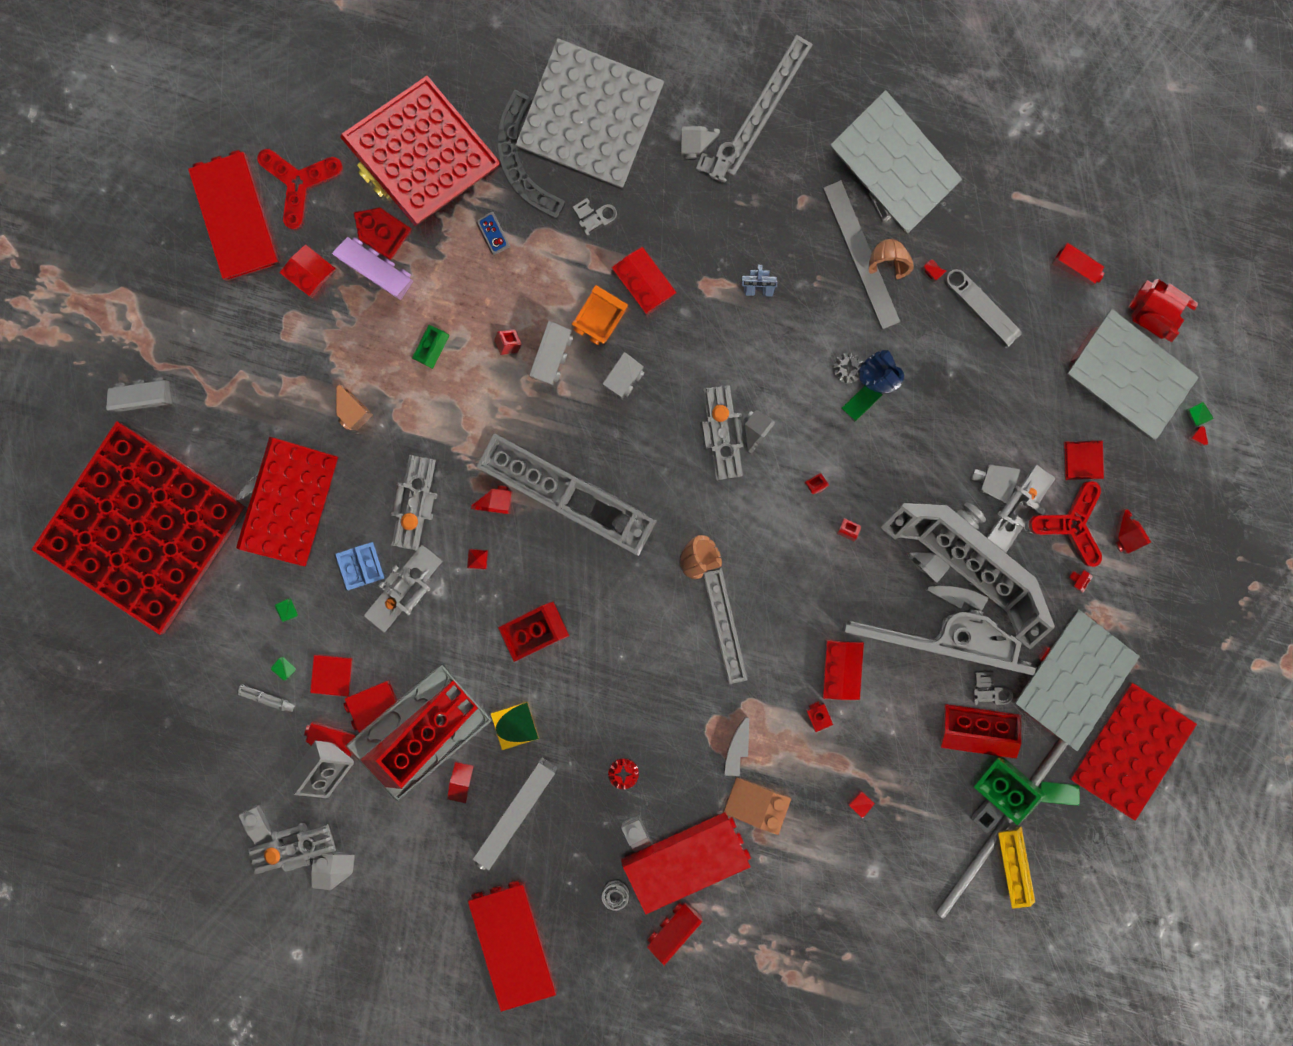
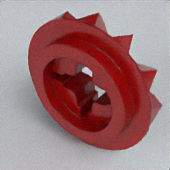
M618 759L610 766L608 777L613 786L625 790L635 785L639 777V771L636 764L631 760ZM622 766H624L627 773H632V775L626 776L625 782H623L621 776L615 775L621 772Z

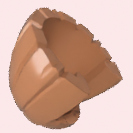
M886 239L878 243L873 249L869 260L870 274L877 272V263L883 261H894L896 279L909 275L914 269L909 252L901 242L895 239Z
M705 535L693 538L684 547L680 555L679 563L684 575L691 579H700L707 570L722 566V560L719 558L721 555L717 551L718 548L715 547L716 544Z

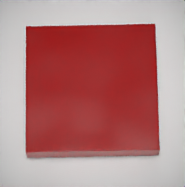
M314 655L310 693L349 697L353 658Z

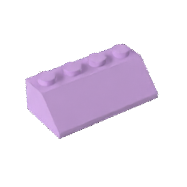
M347 237L334 250L332 254L399 300L403 298L413 283V280L410 279L411 274L403 269L398 271L394 268L395 264L387 258L384 261L378 258V252L372 248L366 250L362 247L363 243L355 237L352 240Z

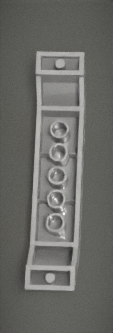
M904 503L881 526L895 540L898 537L918 539L1008 613L1017 634L1015 638L1029 649L1054 629L1055 625L1037 579L949 506Z

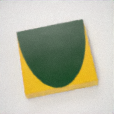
M528 702L491 713L502 750L539 739Z

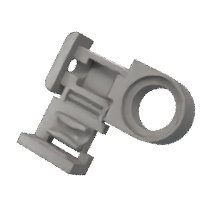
M725 142L719 147L716 157L709 158L707 154L702 153L696 167L697 171L709 173L711 178L726 182L727 180L724 177L729 164H734L737 156L736 147L731 142ZM724 148H733L732 155L728 157L724 156Z
M588 198L572 207L578 217L584 221L580 220L579 224L586 235H590L589 232L602 223L605 226L613 221L617 215L616 208L607 204L595 211L597 214H595L594 208L591 209L588 204L590 203ZM607 207L611 208L614 213L610 219L604 218L602 214L603 210Z
M992 670L975 671L976 687L973 688V702L975 705L978 706V702H994L995 705H1004L1012 701L1013 693L1007 686H994V683H991V677H994ZM1007 690L1009 697L1006 700H1000L998 697L1000 691Z

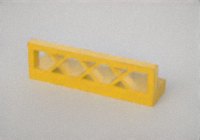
M1022 826L1016 827L1013 830L1000 831L998 835L1012 909L1031 907L1035 903Z

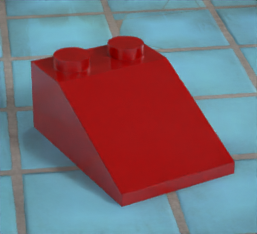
M554 601L498 627L514 662L569 637Z

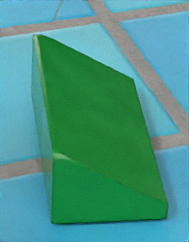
M428 325L412 359L433 369L450 335L434 326Z
M864 386L841 409L855 422L883 394Z
M1041 782L1040 789L1047 794L1041 802L1079 806L1080 785Z

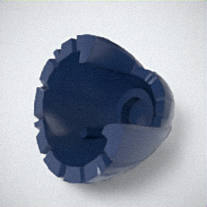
M881 350V352L878 351L872 354L871 357L864 361V365L862 364L859 371L861 383L868 389L879 393L895 391L901 387L904 380V372L900 367H896L894 358L889 350Z

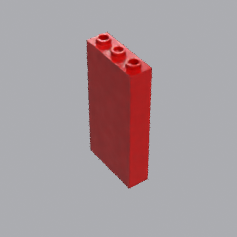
M240 150L230 152L227 157H213L211 162H197L192 165V168H188L222 279L227 281L280 264L247 155L244 152H240Z
M724 812L621 859L623 869L645 915L751 867L748 861L751 859L747 848L743 850L741 844H744L740 833L736 834L734 828H737L733 817L728 818L727 813Z
M519 880L508 883V887L502 889L500 886L489 889L490 892L485 894L482 891L471 894L468 904L500 1011L556 996L557 990L525 883H519Z

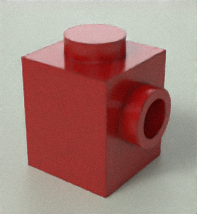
M816 701L808 705L809 709H806V712L815 732L833 725L824 703Z

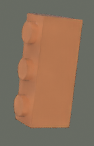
M340 384L337 386L336 415L340 418L338 422L345 429L358 431L373 414L346 387Z

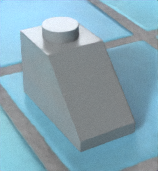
M260 805L239 815L247 834L256 846L273 841L272 830Z

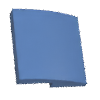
M373 542L334 554L346 591L384 579Z

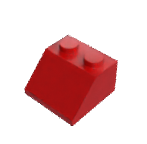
M305 245L289 259L279 273L313 299L336 268Z

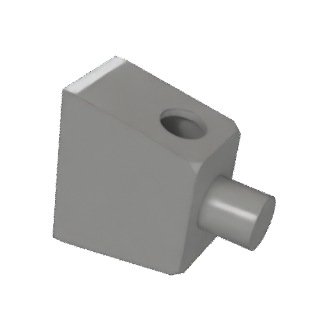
M987 465L985 472L974 469L971 480L981 483L980 492L1003 504H1007L1013 494L1020 469Z

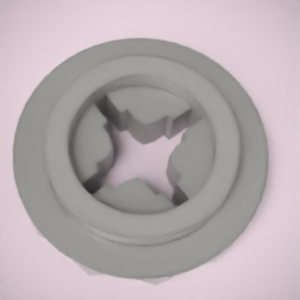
M852 352L843 353L834 362V374L844 383H853L859 380V371L864 363L859 355ZM850 359L851 366L857 369L851 370L849 376H847V369L841 366L847 365Z

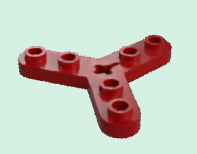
M270 149L261 150L257 156L258 163L265 170L287 185L283 222L285 226L292 230L300 228L303 224L307 189L337 177L343 170L341 161L336 157L326 158L298 170ZM300 177L303 183L299 184L298 191L295 192L296 184L293 183V180Z
M1094 481L1083 483L1067 515L1033 516L1028 524L1029 530L1036 535L1067 534L1082 562L1088 567L1098 566L1102 561V554L1086 523L1100 497V485ZM1072 521H1077L1076 528H1071Z

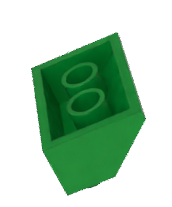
M1004 757L997 758L974 786L978 792L1017 826L1047 795Z

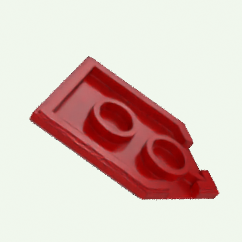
M381 207L353 212L358 239L391 261L412 228Z

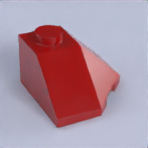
M498 486L497 489L490 490L472 504L471 509L510 514L513 491H509V487Z
M1128 509L1121 511L1114 536L1117 541L1115 542L1119 552L1123 551L1124 554H1129L1151 543L1142 525L1135 519L1132 520L1130 518L1132 513Z

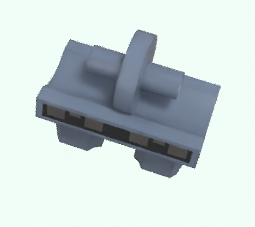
M758 265V270H750V276H742V286H744L745 295L753 296L755 295V287H763V296H773L775 287H777V277H764L769 276L770 271L762 270V265Z

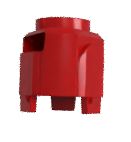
M1156 279L1153 282L1149 280L1144 282L1131 301L1129 308L1133 310L1131 314L1132 321L1161 340L1165 338L1173 342L1179 335L1178 329L1184 322V319L1180 316L1186 306L1195 310L1198 303L1170 283L1167 284L1160 279Z

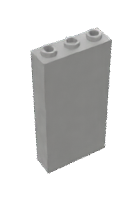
M541 757L475 854L473 860L476 861L475 865L482 870H485V868L490 870L555 775L556 766Z

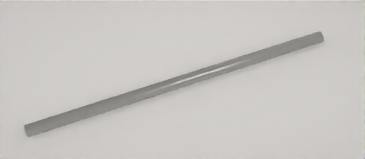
M1059 739L1032 777L1031 781L1036 786H1039L1068 745L1063 740ZM1006 815L936 912L941 918H945L999 842L998 833L1000 831H1007L1013 821Z

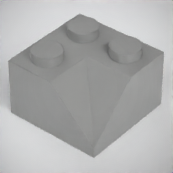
M624 352L603 382V386L621 399L624 396L628 398L634 389L632 386L634 381L639 382L645 373L642 371L644 366Z

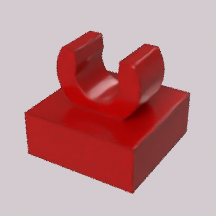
M1083 570L1081 575L1072 571L1069 576L1071 580L1076 582L1074 587L1082 593L1093 577L1085 570Z

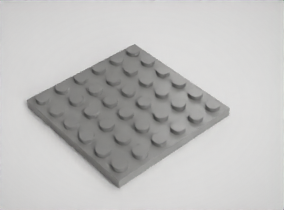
M557 38L516 146L623 189L664 81Z

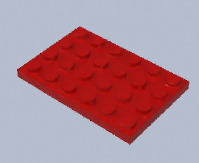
M269 436L236 549L306 567L338 456Z
M1131 682L1070 777V780L1136 821L1197 724Z

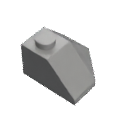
M681 126V156H685L686 159L697 158V155H701L719 137L720 129L714 128L712 132H709L706 127Z
M757 409L755 412L750 411L744 419L746 421L744 428L749 454H752L776 423Z
M934 552L906 554L934 583H937L951 567Z
M330 852L313 857L312 888L332 890L353 873L355 854Z

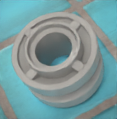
M966 502L963 505L965 510L959 509L957 514L978 530V523H984L987 519L975 505Z
M618 880L608 882L602 892L603 904L613 911L623 909L629 900L627 885ZM613 892H617L621 895V897L618 899H614L611 897L610 894Z

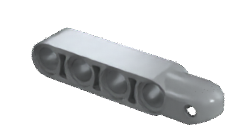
M955 269L948 273L946 277L948 286L1005 346L1009 347L1015 339L1022 335L1020 329L963 271Z

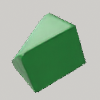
M1204 402L1186 410L1193 427L1214 419Z
M291 598L275 604L281 621L285 622L298 616Z
M280 657L271 667V670L283 681H286L296 671V668L284 657Z

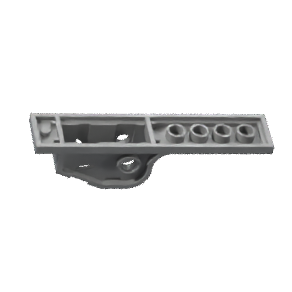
M495 433L477 465V468L638 556L657 522L619 498L565 472ZM576 488L597 499L590 515L567 505ZM623 514L629 516L630 520L624 531L618 532L613 525L614 520Z
M970 609L969 612L955 611L947 615L941 624L939 634L933 640L849 620L848 624L843 623L842 631L1030 675H1034L1036 670L1035 667L1031 666L1030 662L1018 659L1022 643L1012 635L1006 634L997 627L998 624L990 618L983 616V612ZM960 632L964 633V639L962 641H958L957 635ZM991 636H996L997 641L992 640Z

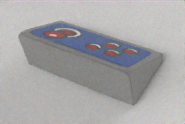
M493 211L477 220L493 255L511 247Z

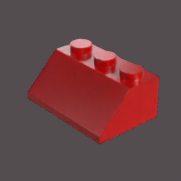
M643 247L611 267L645 315L651 313L677 293Z
M825 640L822 683L823 699L860 700L864 642Z
M685 901L682 904L678 903L672 910V916L669 919L666 917L659 926L661 928L657 933L652 932L647 938V948L664 966L703 922L702 915Z

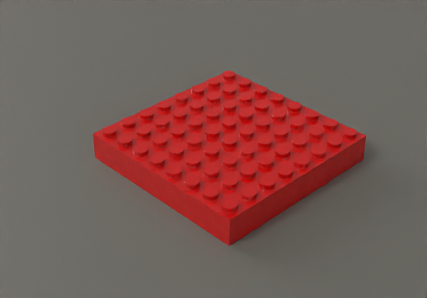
M116 421L31 550L157 634L162 635L165 634L248 507L123 422Z

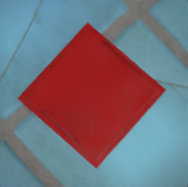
M1103 441L1064 442L1065 480L1104 479Z

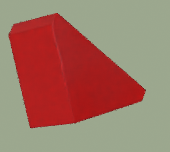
M455 762L449 783L447 800L466 803L474 769L473 765Z

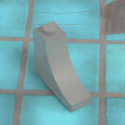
M640 815L622 822L621 829L629 846L632 847L635 853L653 845Z

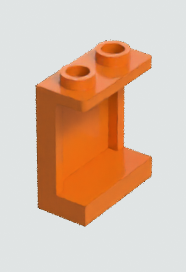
M595 285L586 303L572 322V326H574L573 331L581 336L585 333L591 337L590 341L598 346L603 344L605 346L629 306Z

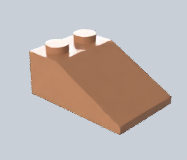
M736 777L724 812L733 818L779 835L791 802V797Z

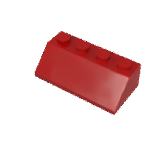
M945 704L941 729V748L1017 759L1022 744L1021 715Z

